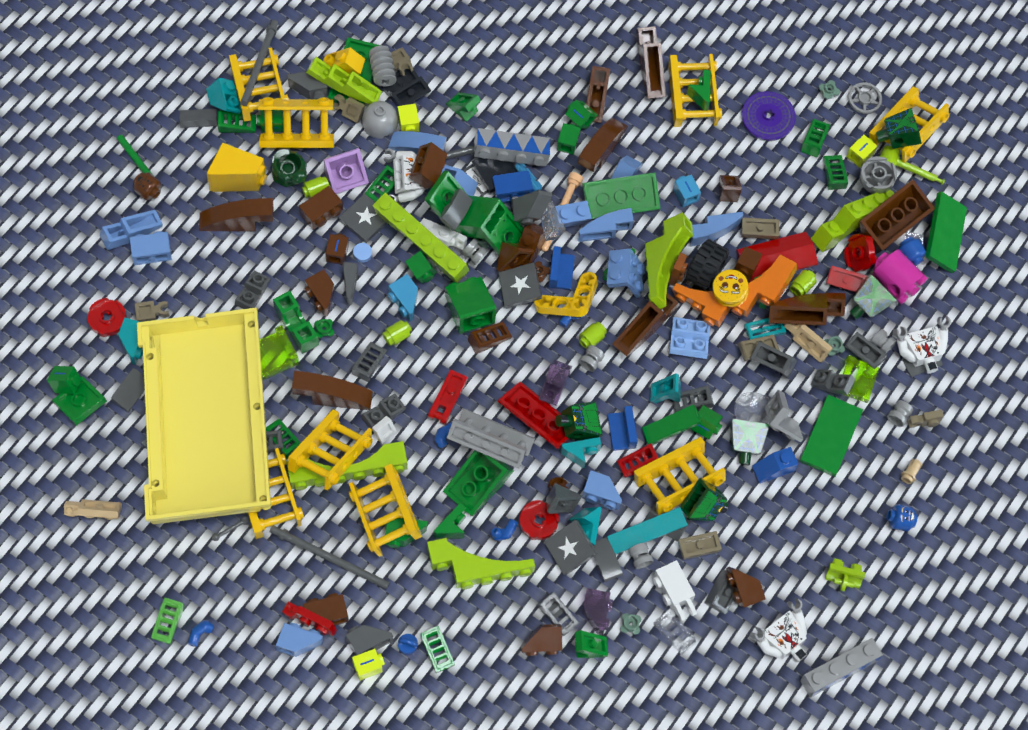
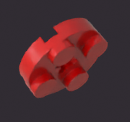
M864 234L852 235L847 241L849 242L848 247H845L844 250L845 262L848 267L854 269L853 271H866L877 260L873 238Z
M103 298L91 305L87 320L90 328L101 337L115 335L120 331L123 320L127 315L124 306L119 301ZM104 314L112 315L110 320H103Z
M541 500L531 501L524 506L520 514V528L529 539L544 540L556 532L559 515L558 513L549 514L545 502ZM536 516H539V518H544L542 524L534 522L536 520Z

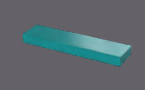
M681 507L609 535L607 538L615 555L637 544L647 543L687 527L688 524Z

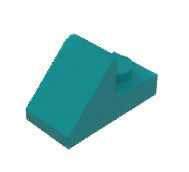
M675 373L652 383L650 402L657 404L666 399L681 402L679 374Z
M598 437L564 443L561 445L560 451L563 456L580 467L585 468L586 460L584 454L594 455L600 451L601 440Z
M601 507L584 508L569 519L572 522L578 520L592 545L596 544Z

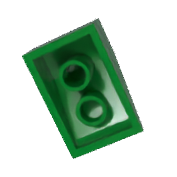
M474 450L443 492L458 505L461 503L466 507V512L474 516L504 485L514 470L506 463Z

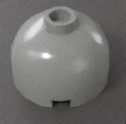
M376 101L369 104L362 116V125L365 132L371 137L378 139L393 135V132L398 127V115L395 108L384 101Z
M871 157L863 164L860 170V182L872 194L887 192L893 187L897 179V169L893 163L886 161L887 158Z

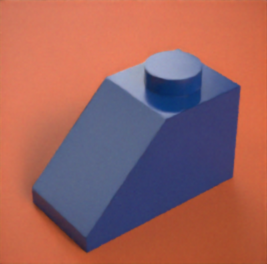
M788 447L763 458L752 465V469L760 484L795 472L798 462L792 448Z

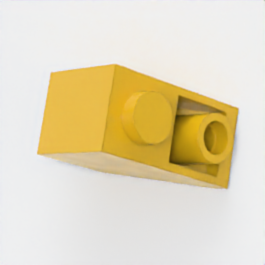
M349 47L327 54L323 62L329 66L336 64L349 74L354 71L359 75L361 74L365 58Z

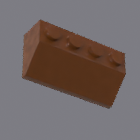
M912 179L859 221L861 234L873 238L875 254L887 248L935 208Z

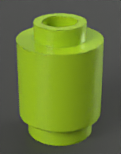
M319 176L304 182L302 192L305 198L309 197L310 199L330 185L325 176L322 178Z
M802 270L791 282L790 291L795 296L806 295L817 283L816 275L810 270Z
M399 320L387 327L382 335L386 343L391 346L410 337L412 329L407 321Z
M600 322L592 323L579 334V343L585 349L589 345L596 346L605 338L606 328Z

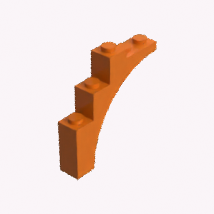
M779 255L768 270L748 283V296L742 304L736 307L721 305L715 299L713 291L690 289L678 283L675 284L673 293L678 301L691 304V307L697 311L703 310L702 318L705 323L710 326L720 327L730 309L738 316L744 315L747 317L758 299L766 306L779 301L797 271V263Z

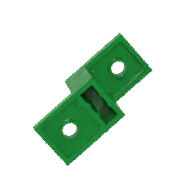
M443 171L424 200L440 218L444 207L450 204L455 190L461 188L464 191V189L449 171ZM469 196L473 201L466 215L454 231L466 237L485 239L498 255L500 254L502 242L519 244L524 228L519 222L514 221V216L499 198Z

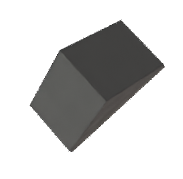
M555 483L546 498L547 512L549 514L573 512L582 496Z

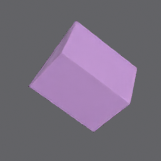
M359 148L324 159V172L330 187L336 194L369 183Z

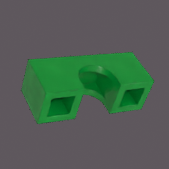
M291 291L274 298V309L301 353L303 354L318 346V335L310 322L305 321L299 304Z

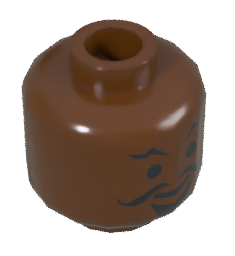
M140 173L133 180L134 191L144 200L156 199L160 195L161 182L151 173Z

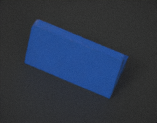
M529 171L493 176L495 198H499L503 203L511 202V197H521L533 192Z
M558 246L553 248L549 288L571 290L575 256L561 254V247Z
M624 406L623 412L609 413L608 422L613 450L636 449L638 440L632 406Z

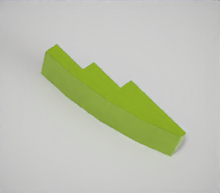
M318 57L312 59L306 72L336 91L367 104L378 101L382 93L380 89L354 71L349 74L336 64L329 66Z

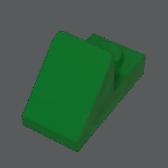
M703 70L702 76L698 77V85L690 84L687 89V95L704 111H708L710 104L711 70Z
M458 92L446 104L464 121H468L478 112L476 105L481 100L478 95Z
M459 503L434 530L433 537L436 540L464 538L465 532L456 524L460 525L466 518V507Z
M582 630L575 632L577 658L608 657L607 637Z

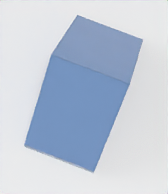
M626 155L619 161L611 179L636 175L643 163Z

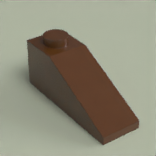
M592 66L586 104L598 114L593 122L602 123L610 68Z

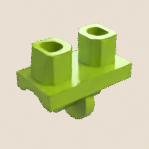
M835 558L830 563L825 580L839 584L840 591L843 592L846 587L860 589L865 577V572H862V566L854 563L851 564L850 568L843 567L844 562Z

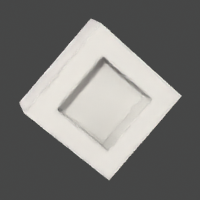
M387 416L372 427L377 440L382 444L397 432L392 420Z

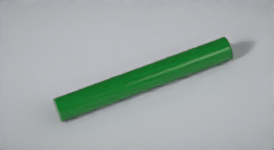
M119 135L117 137L118 142L141 172L151 173L125 137Z

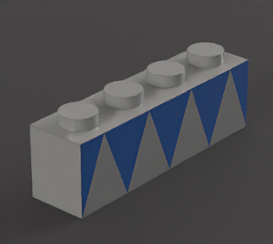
M478 128L474 139V157L546 166L550 157V138Z
M871 638L804 674L800 682L811 698L878 662L883 654L874 639Z

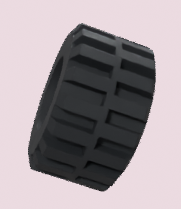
M707 239L694 256L688 268L686 280L705 291L713 286L715 277L722 271L727 261L729 249Z

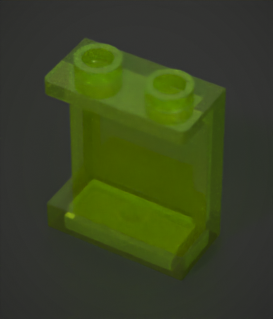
M282 325L275 328V333L260 339L262 380L299 364L298 355Z

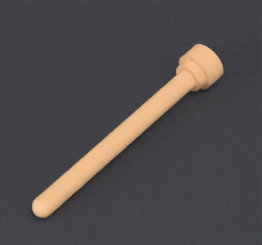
M570 172L567 178L568 188L560 205L569 204L575 188H578L583 181V177L580 174ZM549 228L542 251H548L557 229L550 230Z

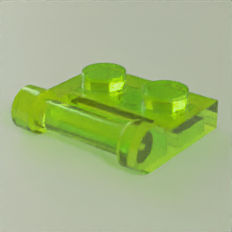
M847 356L843 374L851 375L853 367L857 368L858 371L852 389L845 396L868 403L879 367L873 369L867 363L859 361L853 356Z

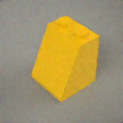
M222 143L207 172L210 191H259L261 185H264L267 180L264 158Z

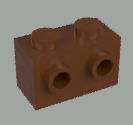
M432 142L420 146L409 178L425 189L433 187L441 175L448 154Z
M327 186L299 205L300 215L312 230L322 227L326 224L327 220L337 217L343 210V201L330 186Z

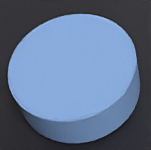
M359 243L353 249V256L358 262H367L372 257V249L366 243Z

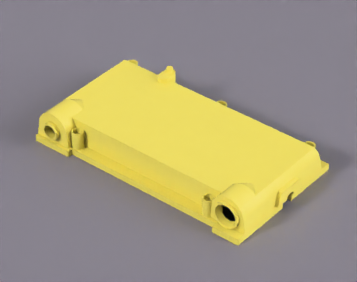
M257 307L205 314L206 317L203 318L194 317L193 315L137 322L138 347H143L149 474V484L144 485L145 520L147 522L161 524L261 511V508L263 510L271 508Z

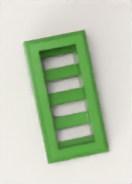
M164 598L151 639L171 645L185 608L183 603ZM168 607H171V608H174V609H177V610H176V612H175V611L168 610L167 608H168ZM165 614H166V615H169V616L174 617V619H173V620H172V619H168V618H165L164 616H165ZM162 622L172 625L171 628L162 626ZM159 630H161V631H164V632H168L169 635H168V636H165V635L159 634L158 632H159Z

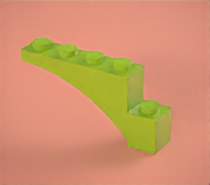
M888 190L881 194L874 193L844 205L833 220L821 224L811 237V240L822 252L834 248L836 244L860 227L859 221L891 197L894 192Z
M683 212L663 221V236L645 244L646 271L648 273L647 284L649 286L648 298L659 309L666 307L667 286L674 264L687 241L693 237L692 222Z
M447 538L427 542L432 570L443 571L452 566L456 588L470 589L476 584L489 585L494 580L499 579L501 581H508L513 576L518 575L526 577L535 570L534 559L521 561L492 560L465 552L449 543Z

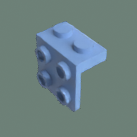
M631 248L609 251L607 286L609 288L627 286L636 298L641 297V292L644 290L642 277L645 274L644 264L641 263Z

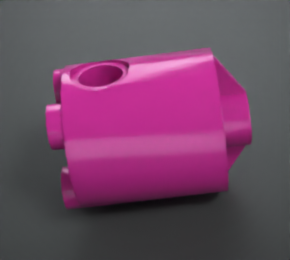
M899 249L891 254L884 252L876 260L874 272L872 273L901 305L909 298L908 295L914 296L920 290L918 286L923 285L928 280Z

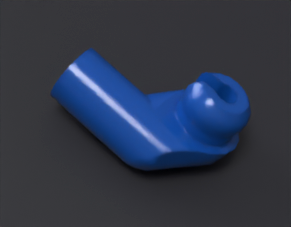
M203 620L195 625L191 630L188 645L197 647L200 636L204 632L211 633L213 631V624L209 623L208 620Z

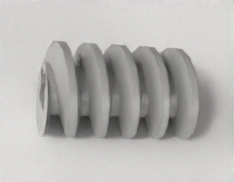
M381 45L372 48L369 51V58L374 83L383 87L395 84L397 79L389 47Z

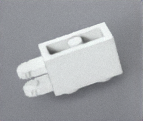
M676 560L657 569L654 573L653 582L658 589H661L665 605L670 606L671 610H675L680 621L685 620V613L681 608L682 605H686L691 616L696 615L697 612L692 603L695 593L678 561Z

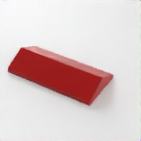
M807 232L748 246V248L762 254L751 281L768 270L779 255L796 262L797 271L818 265L815 246ZM744 248L736 249L738 258L741 256Z
M522 382L517 383L498 400L501 405L557 449L561 448L562 444L569 442L570 438L565 436L564 427H558L555 423L556 416L561 415V413Z

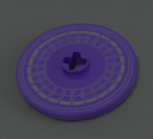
M770 91L758 92L749 97L743 106L741 114L742 122L748 132L759 139L767 141L779 140L787 136L793 129L796 121L795 109L791 102L783 95ZM767 113L771 114L770 118H767Z

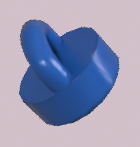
M412 634L402 635L398 640L399 651L404 655H411L416 652L418 648L417 638Z

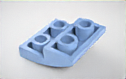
M673 317L669 354L707 359L710 325L704 321Z

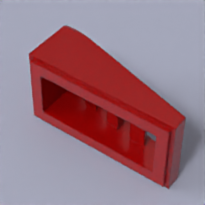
M650 443L617 460V463L624 477L634 475L635 470L659 457ZM636 460L638 465L634 466L632 461ZM626 463H629V465H630V467H631V468L628 469V470H627V468H626V466H625Z

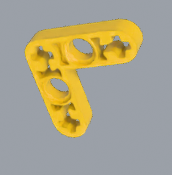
M586 272L581 275L573 298L542 295V299L534 301L536 311L541 314L585 316L589 311L598 286L596 274ZM581 293H589L587 296H580ZM560 304L566 305L563 308H557V306Z

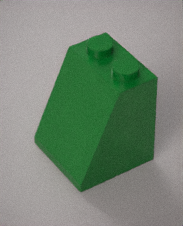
M471 277L464 282H454L445 287V297L459 334L495 324L497 308L482 277Z

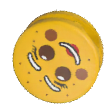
M733 269L720 272L713 281L715 299L726 307H736L742 304L749 293L746 277L741 272Z

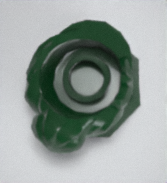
M282 149L273 155L270 169L275 182L284 187L304 183L307 178V164L298 152Z

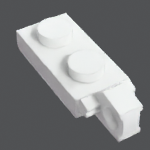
M425 218L420 222L447 247L455 246L462 250L466 247V236Z

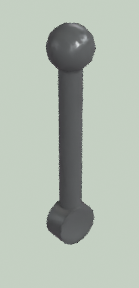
M244 516L240 522L218 534H213L212 540L218 541L221 536L240 525H247L249 518Z

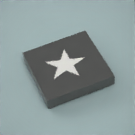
M363 194L339 217V221L367 243L387 222L375 213L373 208L375 202L366 194Z
M534 262L498 272L506 308L542 299L537 268Z
M574 520L544 541L563 575L569 574L597 554L578 520Z

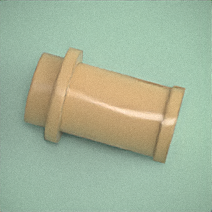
M911 459L906 470L901 473V480L907 484L915 482V476L922 467V463L917 459Z

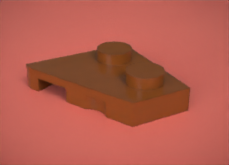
M680 253L672 270L669 281L670 285L675 286L678 281L682 282L690 256Z

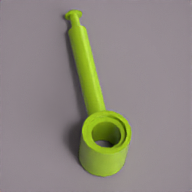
M891 146L883 147L880 157L887 158L886 161L893 163L895 167H901L932 182L937 181L941 185L944 184L945 180L937 178V175L908 162H902L899 159L901 154L899 149H894Z

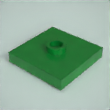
M83 376L81 377L83 380L75 394H59L52 400L76 426L107 402L106 398Z

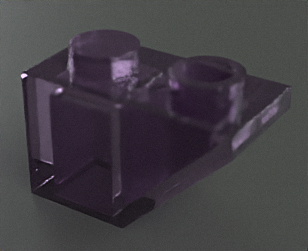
M557 360L551 363L539 400L555 406L558 405L572 366Z
M587 588L582 613L596 633L603 636L604 630L608 631L610 619L606 617L607 612L612 610L613 600L610 599L611 593Z

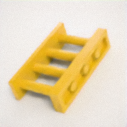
M272 47L268 48L270 57L265 58L262 66L271 65L273 71L259 73L257 81L275 78L276 84L254 88L251 96L278 91L280 98L275 99H289L288 94L284 95L277 69V65H279L277 54L274 55ZM234 54L229 55V60L240 103L246 89L244 85H247L246 83H248L251 76L241 75V72L245 69L254 68L256 60L241 62L237 60V56ZM250 101L247 106L240 104L244 122L251 120L250 113L258 109L259 102L252 103Z
M709 54L707 63L678 62L677 55H670L668 71L674 127H681L683 120H686V118L713 117V125L717 126L719 119H722V108L718 106L715 78L717 62L713 60V54ZM711 70L710 101L712 110L686 111V109H683L682 104L684 102L694 101L688 95L681 93V88L690 84L698 85V79H682V77H679L681 71Z
M914 86L869 132V138L878 145L880 142H878L876 132L886 129L885 118L916 106L934 115L928 122L914 114L916 123L923 127L919 131L922 144L897 148L902 151V162L904 163L909 158L914 157L916 151L950 116L947 103L940 110L920 100L919 89ZM885 140V141H884V142H886V143H888V144L891 145L890 140Z
M271 97L259 99L258 110H264L265 133L260 134L259 147L334 148V134L328 132V110H333L334 100H329V98L325 97L319 99H273ZM272 110H283L284 132L282 134H274ZM291 110H302L301 134H293L291 132ZM309 110H320L321 133L319 134L310 133Z
M333 409L289 455L288 470L295 473L300 467H305L325 478L324 489L328 491L332 485L338 483L340 476L358 456L371 446L373 442L372 429L368 428L361 435L341 425L339 412ZM333 431H338L356 442L350 447L329 435ZM322 443H327L345 452V455L339 459L318 447ZM315 454L335 466L328 471L307 459Z
M701 437L634 471V482L640 487L647 484L657 498L656 511L658 515L669 512L674 507L682 504L698 481L697 476L686 462L694 458L697 459L709 474L702 479L716 487L726 481L725 468L723 467L715 471L703 455L705 453V442ZM680 467L692 484L682 488L670 471ZM664 476L675 493L665 497L653 479Z
M279 448L275 449L276 458L268 460V468L279 465L282 475L269 479L270 487L284 483L287 493L271 498V506L290 501L293 511L265 520L263 518L259 519L257 512H249V519L256 539L263 537V530H266V527L296 519L298 527L302 526L301 519L304 518L301 507L297 508L284 465H287L284 453L280 454Z
M392 464L384 467L387 474L383 478L360 489L353 482L349 483L351 489L349 491L350 498L357 505L369 538L367 545L370 551H374L379 557L383 556L380 546L405 534L411 535L415 540L422 537L398 471ZM387 484L392 486L393 490L390 491V494L364 505L362 496ZM392 501L398 502L399 507L396 508V511L370 522L369 512ZM399 517L401 519L404 518L405 524H403V527L378 539L376 538L374 529Z

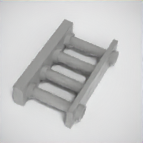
M465 408L460 419L453 420L447 439L518 469L521 467L525 455L529 456L535 441L534 437Z

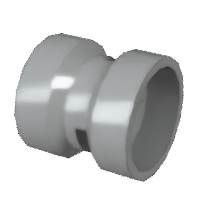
M473 239L462 250V253L465 256H469L471 261L476 264L487 253V250L484 247H480L478 241Z
M881 329L870 342L880 347V350L887 354L897 341L893 337L888 338L887 332Z
M589 345L586 349V354L580 358L579 364L584 369L594 372L598 367L597 363L602 361L605 355L599 348Z
M898 400L894 405V410L889 412L887 418L892 424L903 427L907 422L906 418L913 413V408L907 402Z
M647 543L637 544L628 550L630 556L634 559L635 569L647 567L654 562L652 556L648 553Z

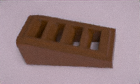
M500 322L472 331L468 337V342L475 354H478L511 339L512 335L505 323ZM498 329L500 330L503 336L499 335V333L497 332Z

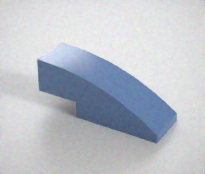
M397 131L393 132L388 149L394 151H413L417 154L420 146L432 142L444 151L447 137L422 132Z
M632 209L617 210L591 221L579 230L578 242L615 238L616 231L631 230L634 222Z
M151 210L121 218L119 223L103 226L100 237L106 249L110 250L130 243V237H134L137 234L148 235L161 228L163 224L156 210Z
M743 212L707 216L704 224L692 225L693 237L689 239L690 247L702 245L707 239L714 241L726 235L741 223Z

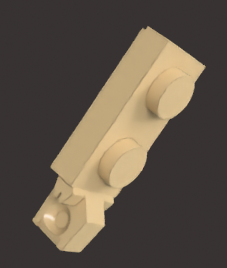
M805 324L784 325L791 332L792 339L821 363L833 349Z
M82 499L81 502L66 501L64 504V515L71 517H102L112 520L118 519L122 510L121 502Z

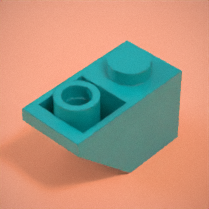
M218 78L206 89L210 105L228 112L238 114L242 112L233 80Z
M124 318L118 336L131 363L136 365L138 359H141L143 356V347H138L137 322L139 321Z

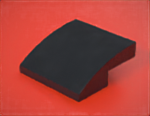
M405 69L404 76L400 74V71L396 72L395 77L397 81L395 84L385 87L381 86L397 106L409 105L431 92L427 83L421 76L417 75L414 69L412 72L410 69Z
M480 157L472 161V166L490 193L495 191L493 176L518 172L513 163L509 161Z

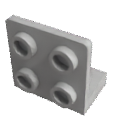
M777 390L765 406L769 425L773 430H780L785 433L789 439L802 442L803 436L799 423L788 416L790 410L785 393Z

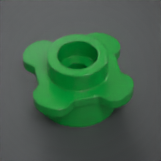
M331 319L315 321L314 327H316L318 338L323 336L332 337L334 335V330L332 329L333 321Z

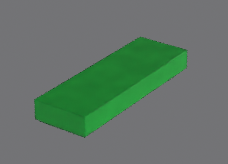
M691 405L644 426L642 429L647 443L654 445L702 422L696 406Z

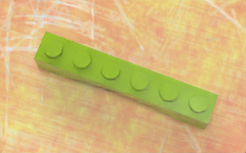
M384 193L373 204L377 215L414 243L452 281L458 283L469 272L467 263L387 193Z
M404 442L384 444L369 458L359 463L351 464L340 476L337 484L344 483L349 479L362 480L366 476H383L386 473L384 467L392 464L398 473L404 472L408 466ZM307 459L328 471L334 467ZM300 467L295 473L288 470L291 489L304 490L308 486H325L324 477L305 467Z

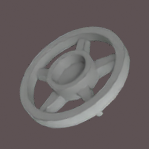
M862 82L851 88L848 94V101L855 111L862 114H871L879 109L882 103V95L873 84ZM859 87H869L871 90L861 91ZM856 89L858 98L852 99V92ZM874 91L878 95L879 102L873 100L872 93ZM854 103L861 104L863 109L858 108ZM869 104L876 106L871 110H866V106Z

